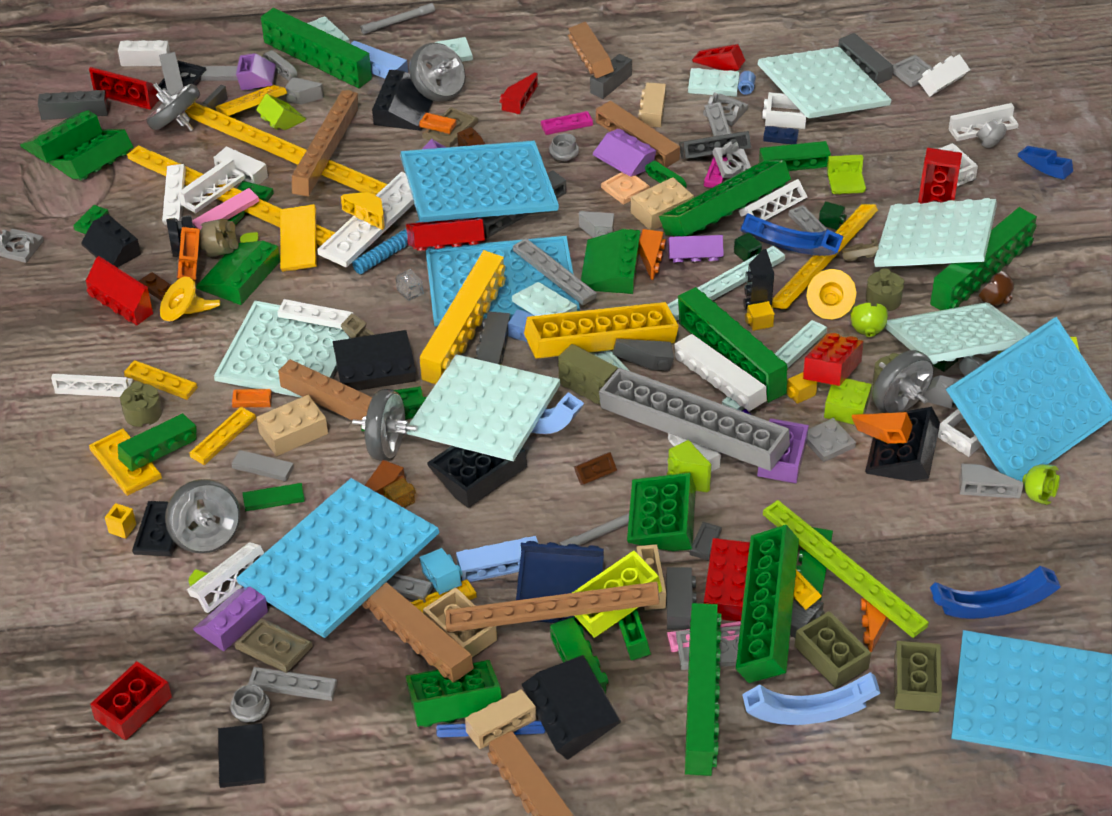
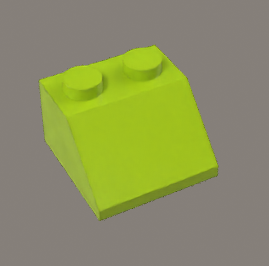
M267 93L256 109L261 114L260 117L270 122L269 125L276 130L278 128L287 130L306 120L288 102Z
M689 440L670 448L667 460V475L691 473L696 491L709 492L711 463Z

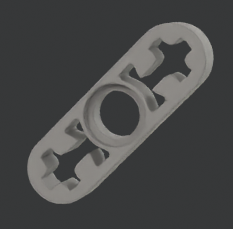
M273 50L263 54V58L276 65V72L286 80L290 81L292 77L297 78V71L294 66Z

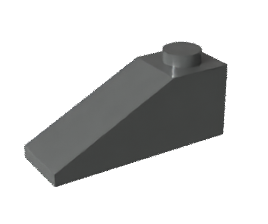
M616 339L612 351L615 356L651 370L670 371L674 360L671 342Z

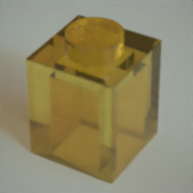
M404 478L383 488L384 497L403 508L415 503L416 490Z

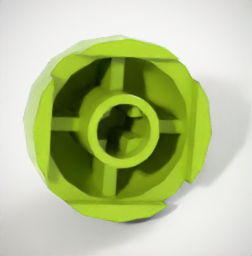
M871 303L859 304L850 313L851 324L856 332L866 337H873L882 332L887 325V308L881 304H877V307L871 306Z
M1039 464L1033 466L1024 475L1022 482L1025 492L1030 499L1044 505L1051 503L1048 499L1050 496H1056L1060 482V475H1056L1055 470L1059 471L1056 466Z

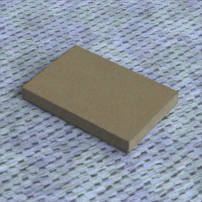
M450 107L442 116L456 119L457 124L452 132L448 134L427 129L422 135L424 139L429 141L433 139L445 147H453L458 142L457 133L470 127L473 128L478 123V118Z
M261 618L235 643V647L237 650L287 673L312 648V642Z

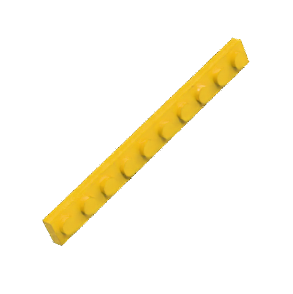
M861 204L835 232L844 236L838 253L878 211L876 204ZM838 253L828 256L813 255L773 297L772 308L787 309L801 292L808 287L813 277L820 273Z

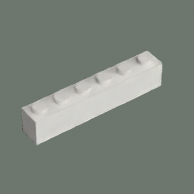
M693 334L674 344L675 357L679 362L685 364L690 370L700 375L702 379L710 382L715 388L721 390L727 397L732 398L748 411L767 401L766 386Z

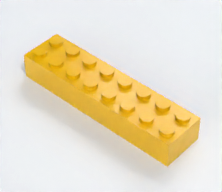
M485 250L481 253L420 355L421 380L436 385L455 355L465 353L468 341L473 339L475 329L481 325L485 313H488L492 300L497 298L499 288L505 284L506 277H504V271L506 266L504 265L503 256Z
M661 302L529 316L526 319L524 335L535 359L559 356L571 344L587 352L613 350L616 339L675 343L679 325L667 303Z

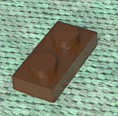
M153 272L139 280L140 283L148 287L149 293L162 301L165 293L171 286V284Z
M611 452L573 466L580 485L617 471Z

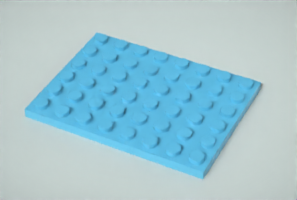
M535 141L401 151L400 157L420 222L557 211L559 208Z
M567 236L528 239L573 274ZM522 240L480 243L476 245L467 244L458 247L445 246V248L434 249L433 247L426 250L434 327L440 324L483 250L503 256L504 265L506 266L504 271V277H506L505 284L499 288L497 298L492 300L489 311L510 313V319L517 309L528 312L512 302V295L537 282L576 304L577 311H580L578 301L513 251V245ZM485 313V314H484L483 319H484V318L487 319V314H488V313Z
M1057 317L1051 319L946 388V391L998 471L1021 482L1024 475L1033 466L1049 464L1112 420L1111 399Z
M350 478L236 579L241 586L245 588L252 587L264 595L268 603L323 638H326L439 534V529Z
M963 630L951 739L1112 766V654Z

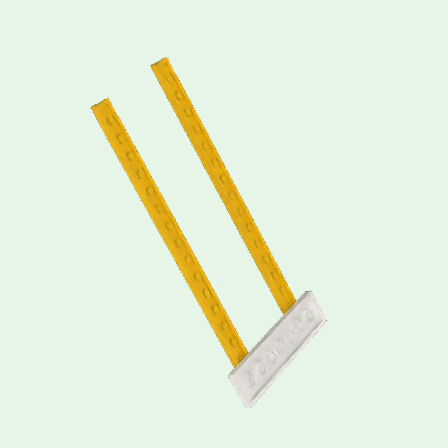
M196 102L184 111L188 117L295 164L300 163L307 151L304 148ZM139 145L127 154L128 159L164 176L167 174V166L180 164ZM329 160L321 175L360 192H369L381 198L385 228L381 230L356 216H353L336 233L316 224V244L320 245L317 249L318 255L348 267L414 204L406 174L401 172L389 184H385ZM185 166L184 185L188 186L204 174ZM226 184L218 185L216 188L223 187ZM233 187L218 197L217 200L225 202L243 191ZM259 199V202L244 210L246 213L280 227L281 208Z

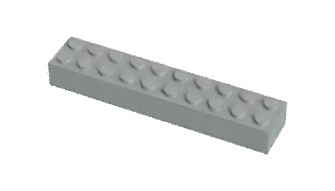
M618 368L599 391L602 409L769 471L773 469L790 446L789 428L622 368Z

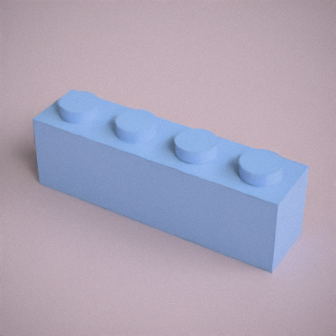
M357 41L351 43L369 52L371 74L386 78L389 70L405 71L408 73L406 59Z
M536 536L456 552L457 565L460 566L462 571L461 581L468 579L469 582L519 572L520 545L527 541L538 543Z

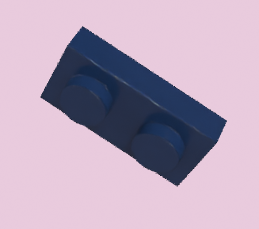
M765 126L763 141L791 145L797 144L799 129Z

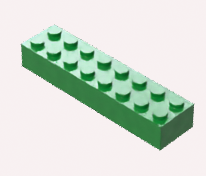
M272 8L261 16L264 43L357 88H361L372 79L369 52L276 8Z
M764 160L660 215L659 218L665 235L673 237L692 236L693 232L707 228L706 225L720 221L721 217L733 214L734 210L746 207L747 203L759 200L760 196L772 193L773 189L785 186V183L791 180L785 160Z
M1021 207L1013 211L991 230L984 262L951 263L934 278L930 305L941 311L957 308L964 300L967 301L971 294L975 291L977 292L985 282H989L992 276L996 273L998 274L1006 264L1009 265L1013 258L1019 256L1026 247L1032 245L1034 241L1033 233L1037 227V216Z
M697 287L678 295L679 324L685 330L766 386L768 403L787 394L788 366L785 361L777 357L772 350L763 345L750 331L743 328L738 321H735Z
M787 524L751 535L735 668L748 683L787 672L799 538Z
M692 603L685 748L686 775L711 776L712 767H717V740L719 734L718 699L720 694L719 662L721 654V613H717L718 604Z

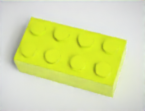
M632 551L572 593L651 582L658 583L659 593L663 590L659 576L635 551ZM638 607L576 615L575 617L595 638Z

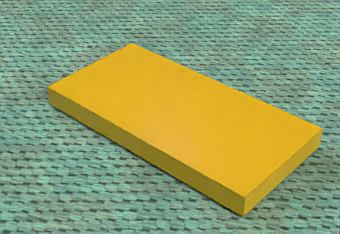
M273 84V86H267L217 105L215 108L217 112L230 116L260 104L266 93L277 98L287 94L286 88Z
M315 204L281 209L280 269L284 272L317 267Z
M122 428L90 444L89 448L128 496L162 479L152 462L131 471L118 459V444L131 438Z

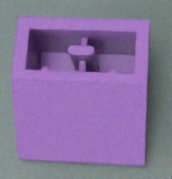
M256 53L240 55L236 76L241 90L273 86L276 65Z

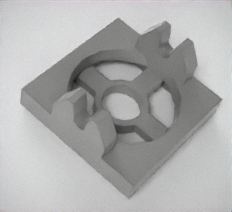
M714 92L713 96L709 98L708 105L718 102L728 104L722 108L723 110L730 111L729 113H724L730 126H733L748 110V104L723 94L718 95Z
M728 142L723 148H714L712 151L722 178H732L751 167L744 149H739L737 142L733 145L732 142ZM723 155H726L727 161H723ZM732 155L738 156L741 162H737L735 159H733ZM729 162H733L736 167L730 166Z
M3 229V234H0V256L26 263L44 241L43 236L17 229H11L10 231ZM14 238H22L21 241L11 242ZM18 245L24 246L22 249H15ZM6 247L12 248V252L6 250Z

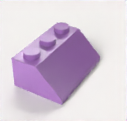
M621 129L608 132L593 152V156L630 177L646 171L645 166L654 161L656 150L650 147V145L637 140L636 137L628 135Z
M723 235L667 238L668 258L673 259V262H684V259H691V262H700L701 258H708L709 261H719V257L724 256Z
M252 587L238 589L193 629L224 652L268 613L266 598Z

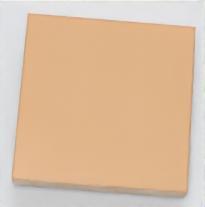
M623 172L601 183V188L623 205L630 202L632 196L650 188L648 184L636 175L630 177Z

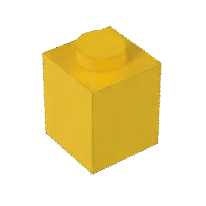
M769 301L748 305L745 321L750 325L752 331L774 326L775 313Z
M803 372L787 380V395L797 404L816 396L817 382L803 379Z
M117 503L113 505L105 516L108 532L125 539L137 525L133 509Z

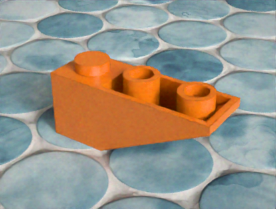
M642 229L639 240V255L650 279L654 280L655 273H659L660 263L658 262L662 261V250H665L666 239H663L664 232Z
M907 412L857 414L851 416L858 431L886 443H907L912 429V423Z
M861 598L860 609L865 614L862 615V627H866L863 641L872 653L890 619L865 598Z

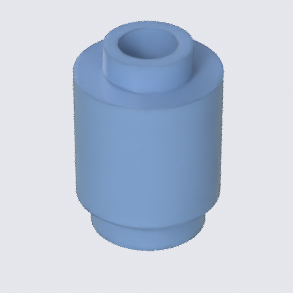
M744 71L740 74L738 89L742 94L747 95L754 90L756 76L753 72Z

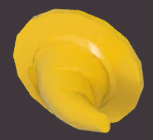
M829 269L821 271L813 277L808 285L806 296L808 305L814 314L823 319L833 320L841 318L850 312L855 304L857 293L855 284L849 275L841 270Z
M182 277L174 282L165 293L161 301L160 316L164 321L172 322L183 314H192L220 306V300H204V298L198 297L195 293V281L190 277Z

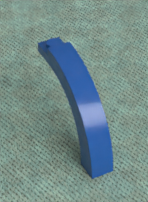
M749 213L746 214L740 231L749 232L761 242L789 251L817 256H828L838 253L844 237L828 229L823 232H803L785 228Z
M1039 566L1025 577L1011 584L986 591H960L936 582L930 587L934 602L942 606L946 615L968 619H982L1010 614L1038 603L1061 588L1055 572L1043 566Z

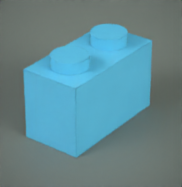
M442 548L420 557L422 572L429 582L433 583V587L439 595L462 585L460 566L455 565L451 555H447Z

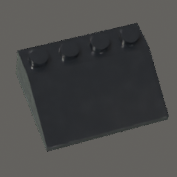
M389 70L372 108L373 124L422 131L423 127L419 126V122L425 113H429L433 101L424 97L416 89L409 73Z
M407 330L332 341L339 382L359 391L416 382V370Z
M932 406L903 411L907 412L912 423L907 443H886L873 437L865 469L866 474L906 481L923 480L930 477L940 421Z
M451 446L427 462V465L455 499L470 508L527 468L526 450L521 448L515 460L510 461Z
M584 655L539 671L521 684L528 698L536 706V714L555 750L567 760L621 723L620 718Z

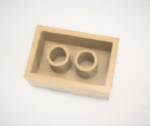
M670 178L632 196L631 214L649 230H655L662 227L660 215L694 198V195L677 180Z
M309 395L256 417L259 433L276 457L328 434L326 417Z
M455 587L424 608L423 614L474 657L497 641L496 626L447 632L446 610L475 606Z

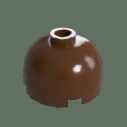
M1002 270L979 294V298L984 303H990L994 307L1000 306L1003 303L1007 305L1013 299L1011 294L1014 291V282Z

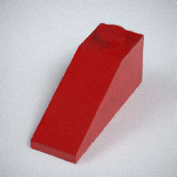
M738 44L702 50L692 59L694 63L723 71H737L746 61Z
M533 73L508 87L504 94H501L500 103L502 104L503 111L521 114L538 87V73Z

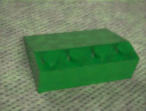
M87 110L72 115L23 142L20 146L45 163H49L102 133V129L97 115Z
M102 129V133L49 163L72 179L84 180L89 177V173L97 172L102 169L103 165L115 162L116 157L128 154V150L132 149L133 145L125 129Z
M621 229L588 239L581 281L594 291L633 294L639 257L640 230Z
M266 241L238 243V248L232 253L225 254L196 285V289L242 305L280 263L278 246Z
M691 473L632 480L627 533L628 543L641 546L657 544L658 549L667 551L692 549L696 487Z
M490 660L473 663L474 669L454 683L448 677H443L439 670L406 675L417 727H428L434 723H449L455 719L466 718L470 714L486 708L489 704L501 700V688Z

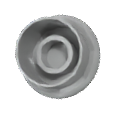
M992 120L982 127L976 136L983 141L981 144L983 147L991 148L1003 139L1007 129L1005 124H999L996 120Z
M562 133L552 139L549 152L558 161H569L577 156L579 146L573 135Z
M245 685L234 693L230 709L234 717L239 721L247 723L256 722L267 714L270 701L260 687Z

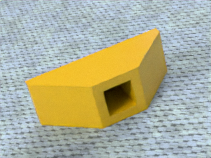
M369 192L343 194L341 196L342 210L381 230L385 228L381 198Z

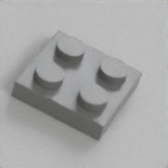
M914 55L894 64L893 74L910 87L920 84L918 81L923 77L922 74L926 70L931 69L932 71L933 68L917 55Z
M834 418L808 429L806 444L823 462L856 447L855 440Z

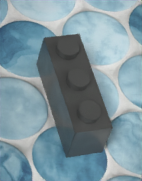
M621 54L611 60L614 72L599 78H595L594 75L590 77V93L602 99L608 96L632 76V59Z
M667 567L666 569L667 630L690 629L692 603H696V592H692V588H696V576H692V568Z

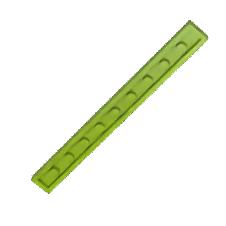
M779 500L763 510V516L775 526L780 527L787 524L799 538V545L912 638L928 627L929 622Z

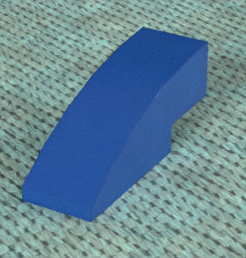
M1026 146L1018 153V157L1024 162L1047 175L1065 179L1073 172L1072 159L1057 157L1055 150Z

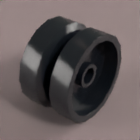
M191 215L182 216V227L195 228ZM176 218L166 219L172 255L173 257H178L182 228H179Z

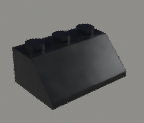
M108 213L92 222L81 242L82 246L96 258L100 256L117 268L141 255L138 239Z
M763 249L749 263L748 271L745 272L747 285L744 286L746 298L743 299L744 309H747L748 305L768 301L772 307L775 273L767 249Z

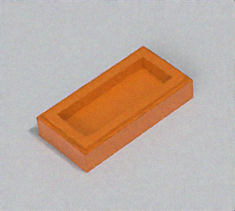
M425 113L419 122L420 127L448 134L452 132L457 124L456 119L431 113Z
M234 389L232 408L271 407L272 391L270 389Z

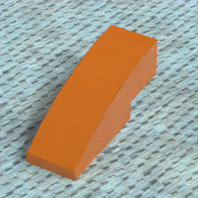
M182 227L177 280L182 277H190L196 281L200 229Z

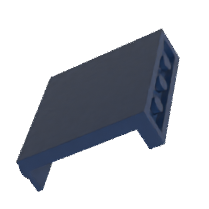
M527 541L526 543H521L516 600L574 592L603 572L604 548L595 545L579 547L577 544L563 546L554 542L538 544L535 541ZM575 616L532 621L557 623L574 617L577 625H582Z

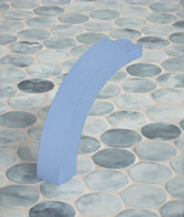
M568 392L556 407L545 409L531 433L550 434L562 430L579 413L584 402Z
M870 672L846 686L821 694L807 696L784 695L758 685L742 694L746 712L758 719L777 724L805 725L827 722L853 714L866 708L865 702L881 693L875 675Z

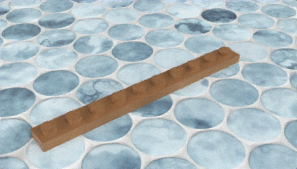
M651 582L446 610L447 632L659 605L658 583Z

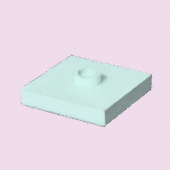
M466 37L435 42L451 48L457 53L462 62L473 60Z

